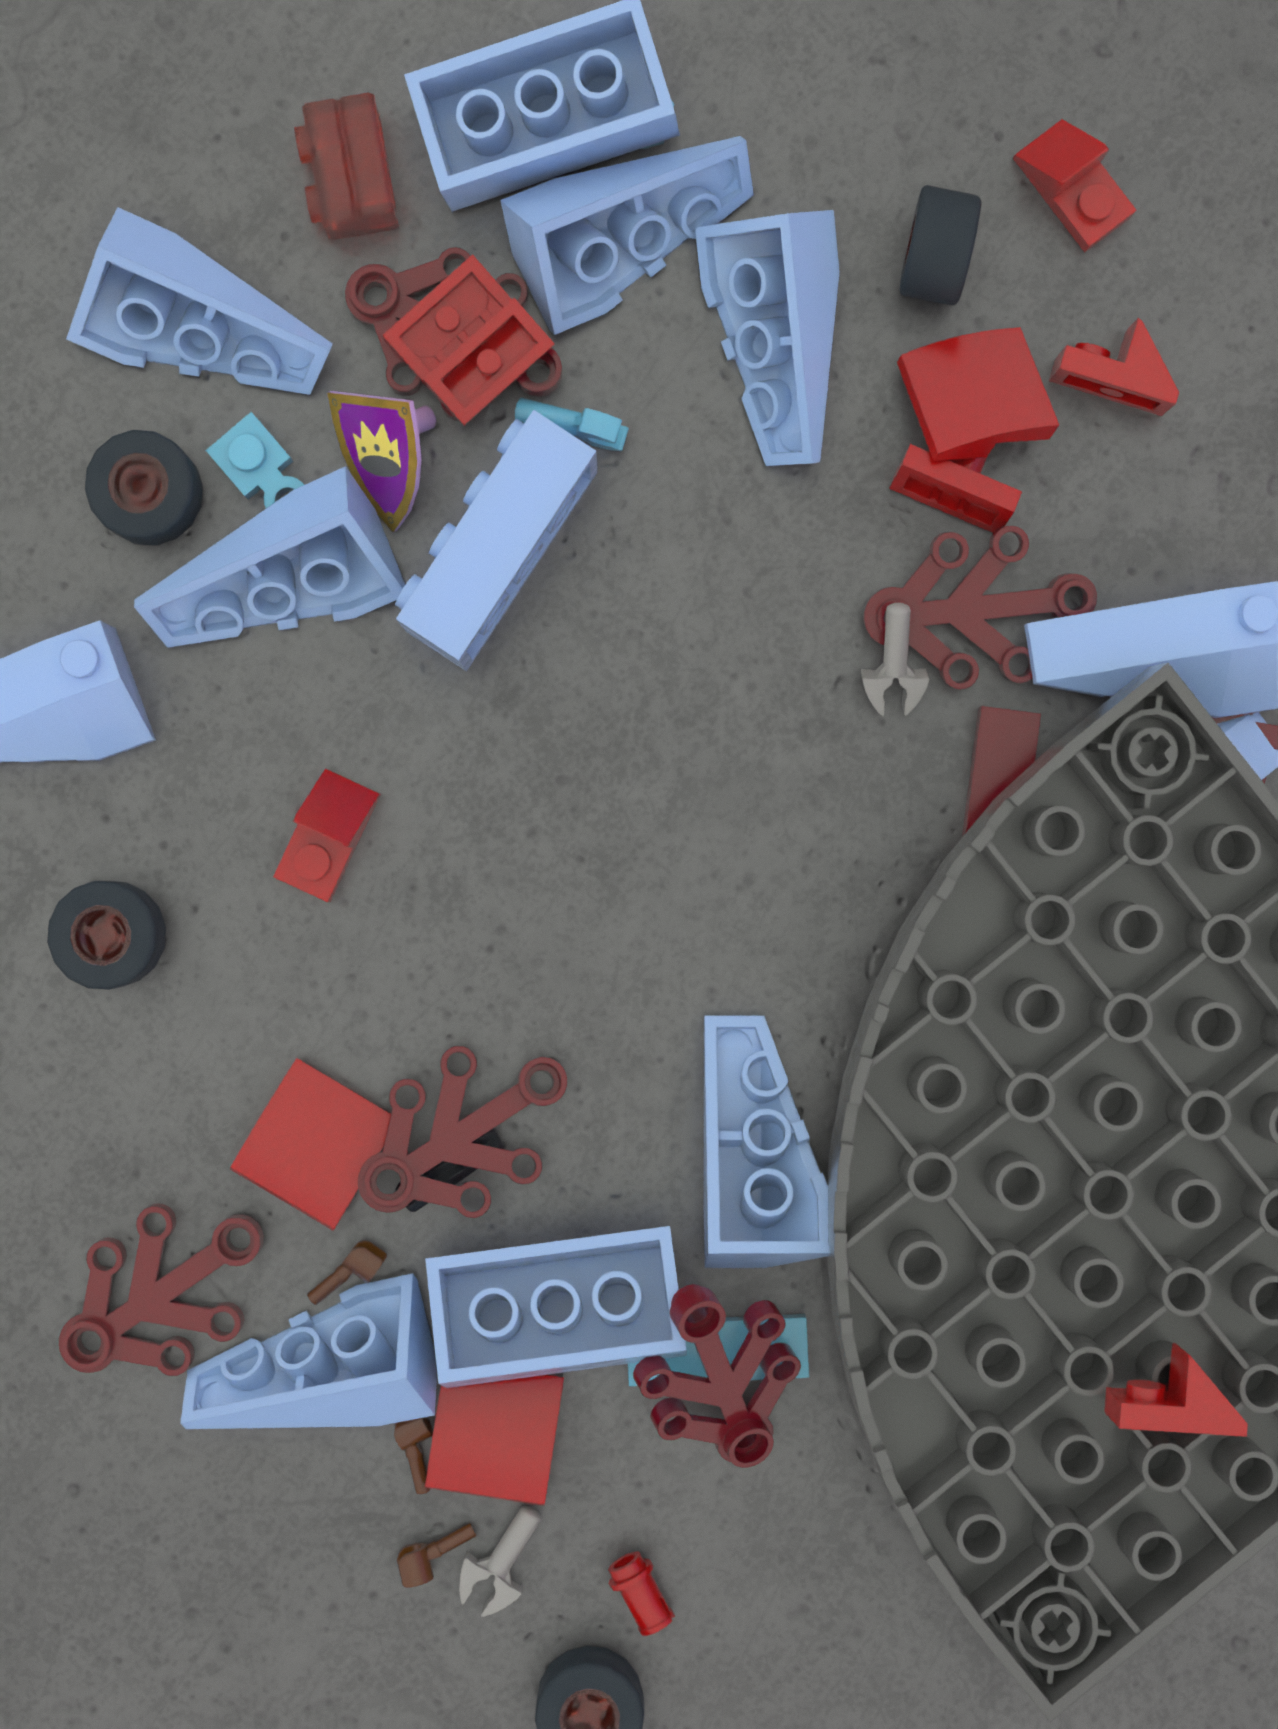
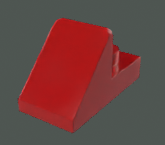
M1061 119L1016 153L1013 160L1085 253L1129 220L1137 210L1101 164V161L1109 151L1106 144Z
M1139 318L1127 329L1117 360L1110 359V351L1095 344L1077 343L1075 347L1066 345L1055 358L1049 382L1159 416H1163L1176 405L1179 391L1143 321Z
M325 769L293 819V822L297 824L296 829L273 877L325 902H331L381 794Z
M1176 1343L1172 1344L1168 1391H1165L1166 1386L1164 1384L1149 1380H1128L1126 1388L1106 1387L1104 1412L1119 1429L1247 1437L1248 1423L1195 1360Z

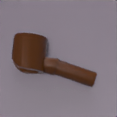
M359 1241L343 1263L331 1275L307 1293L309 1300L314 1305H317L345 1283L352 1273L368 1284L387 1258V1254L370 1241Z
M428 1417L395 1423L394 1437L401 1450L405 1451L406 1458H408L416 1494H425L430 1491L429 1488H425L427 1472L422 1450L419 1446L420 1442L433 1436V1428Z
M471 1523L437 1541L434 1540L428 1544L413 1543L403 1547L397 1557L402 1585L406 1588H411L430 1582L434 1578L431 1565L432 1559L439 1558L443 1554L476 1537Z

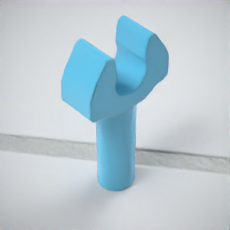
M522 397L517 402L515 420L518 419L525 423L532 411L535 410L568 433L579 437L591 446L613 451L623 450L629 428L622 426V420L617 417L589 408H585L580 413Z

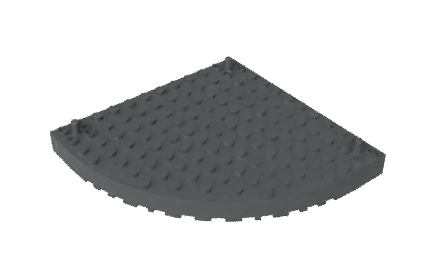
M1169 663L1148 667L1055 742L991 802L943 860L901 926L866 1001L842 1078L829 1152L828 1244L830 1254L827 1256L832 1316L849 1393L875 1464L926 1563L973 1629L1049 1722H1052L1278 1537V800ZM1176 1343L1195 1360L1248 1423L1247 1437L1119 1429L1104 1412L1106 1387L1126 1388L1128 1380H1149L1164 1384L1166 1386L1165 1391H1168L1172 1344Z

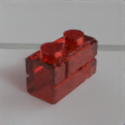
M367 92L344 96L339 100L327 99L305 103L302 106L305 125L294 127L301 164L312 163L316 185L305 186L311 222H322L328 239L332 240L360 236L362 233L372 234L395 230L399 227L380 114L374 94Z

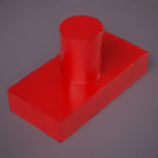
M912 444L909 445L889 489L992 533L1007 524L1015 512L1022 491L981 474L987 458L933 461L930 452Z

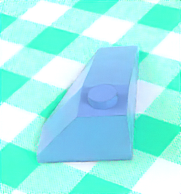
M738 136L554 178L500 201L512 255L549 331L556 335L608 313L623 301L619 295L645 273L653 277L666 266L663 259L687 239H696L695 227L720 223L754 194L747 142L744 138Z
M117 207L97 247L66 340L123 365L144 368L147 361L179 366V374L199 377L202 370L233 375L240 384L307 395L311 394L333 344L176 233Z
M834 210L787 213L695 227L701 289L708 308H717L727 336L725 340L721 341L727 361L735 360L746 388L742 396V402L765 465L777 466L820 462L840 273Z
M1278 581L1219 589L1031 622L1024 625L1033 684L1099 697H1112L1148 667L1169 663L1213 718L1278 709Z
M99 620L51 637L0 659V762L100 761L156 741L116 628Z
M704 1016L705 1268H767L827 1257L830 1254L828 1244V1185L823 1173H820L809 1143V1134L804 1121L800 1119L788 1087L787 1075L764 1016Z
M412 1273L369 1282L368 1284L356 1285L339 1294L340 1303L312 1317L306 1310L289 1319L290 1328L262 1342L251 1338L187 1370L180 1424L185 1429L383 1426L434 1416L437 1383L436 1356L417 1278Z

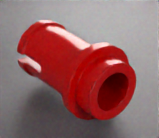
M635 1551L620 1557L610 1565L608 1571L611 1579L608 1584L613 1591H620L638 1625L640 1634L648 1636L668 1626L673 1621L672 1618L675 1617V1614L669 1608L650 1573L654 1567L651 1560L643 1559L640 1552Z

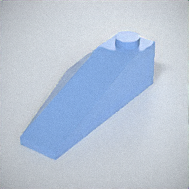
M345 466L289 492L134 599V608L165 646L169 648L238 637L243 628L277 623L278 630L297 628L299 619L332 614L334 622L355 619L396 601L405 586V582L375 508Z

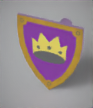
M338 391L327 392L338 442L349 470L375 508L378 516L392 532H395L400 528L412 510L419 489L422 459L419 434L435 427V414L428 406L415 409L413 400Z

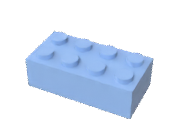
M622 0L404 74L440 193L452 212L680 136L674 107L640 0Z
M535 410L532 411L525 423L516 419L510 425L497 448V451L502 453L499 463L491 475L481 471L475 478L463 499V502L468 505V509L457 527L449 522L443 527L429 551V554L435 557L430 568L423 578L414 574L403 587L395 602V606L401 609L396 620L407 633L465 671L469 669L597 474L596 450Z
M670 1226L425 1259L438 1384L445 1388L637 1363L646 1357L661 1356L664 1359L687 1356L686 1341L681 1337L670 1318L671 1301L674 1294L679 1290Z

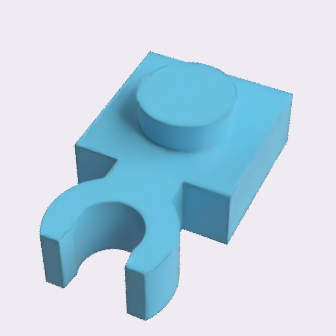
M252 412L205 450L248 500L262 489L265 492V508L278 501L284 493L291 492L304 485L297 478L281 474L294 461Z

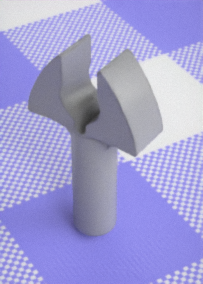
M892 603L886 608L883 663L876 670L861 669V677L866 694L874 708L882 716H884L885 705L883 695L885 690L892 685L894 678H898L900 686L904 688L902 692V708L905 716L919 703L929 683L926 668L912 669L908 665L911 609L904 603Z
M522 1506L491 1556L477 1559L471 1553L466 1552L460 1573L459 1590L462 1605L472 1592L473 1585L478 1581L488 1579L490 1575L495 1576L493 1584L495 1591L484 1604L481 1617L494 1614L519 1598L522 1593V1585L511 1580L510 1569L541 1521V1516L537 1510L530 1506Z

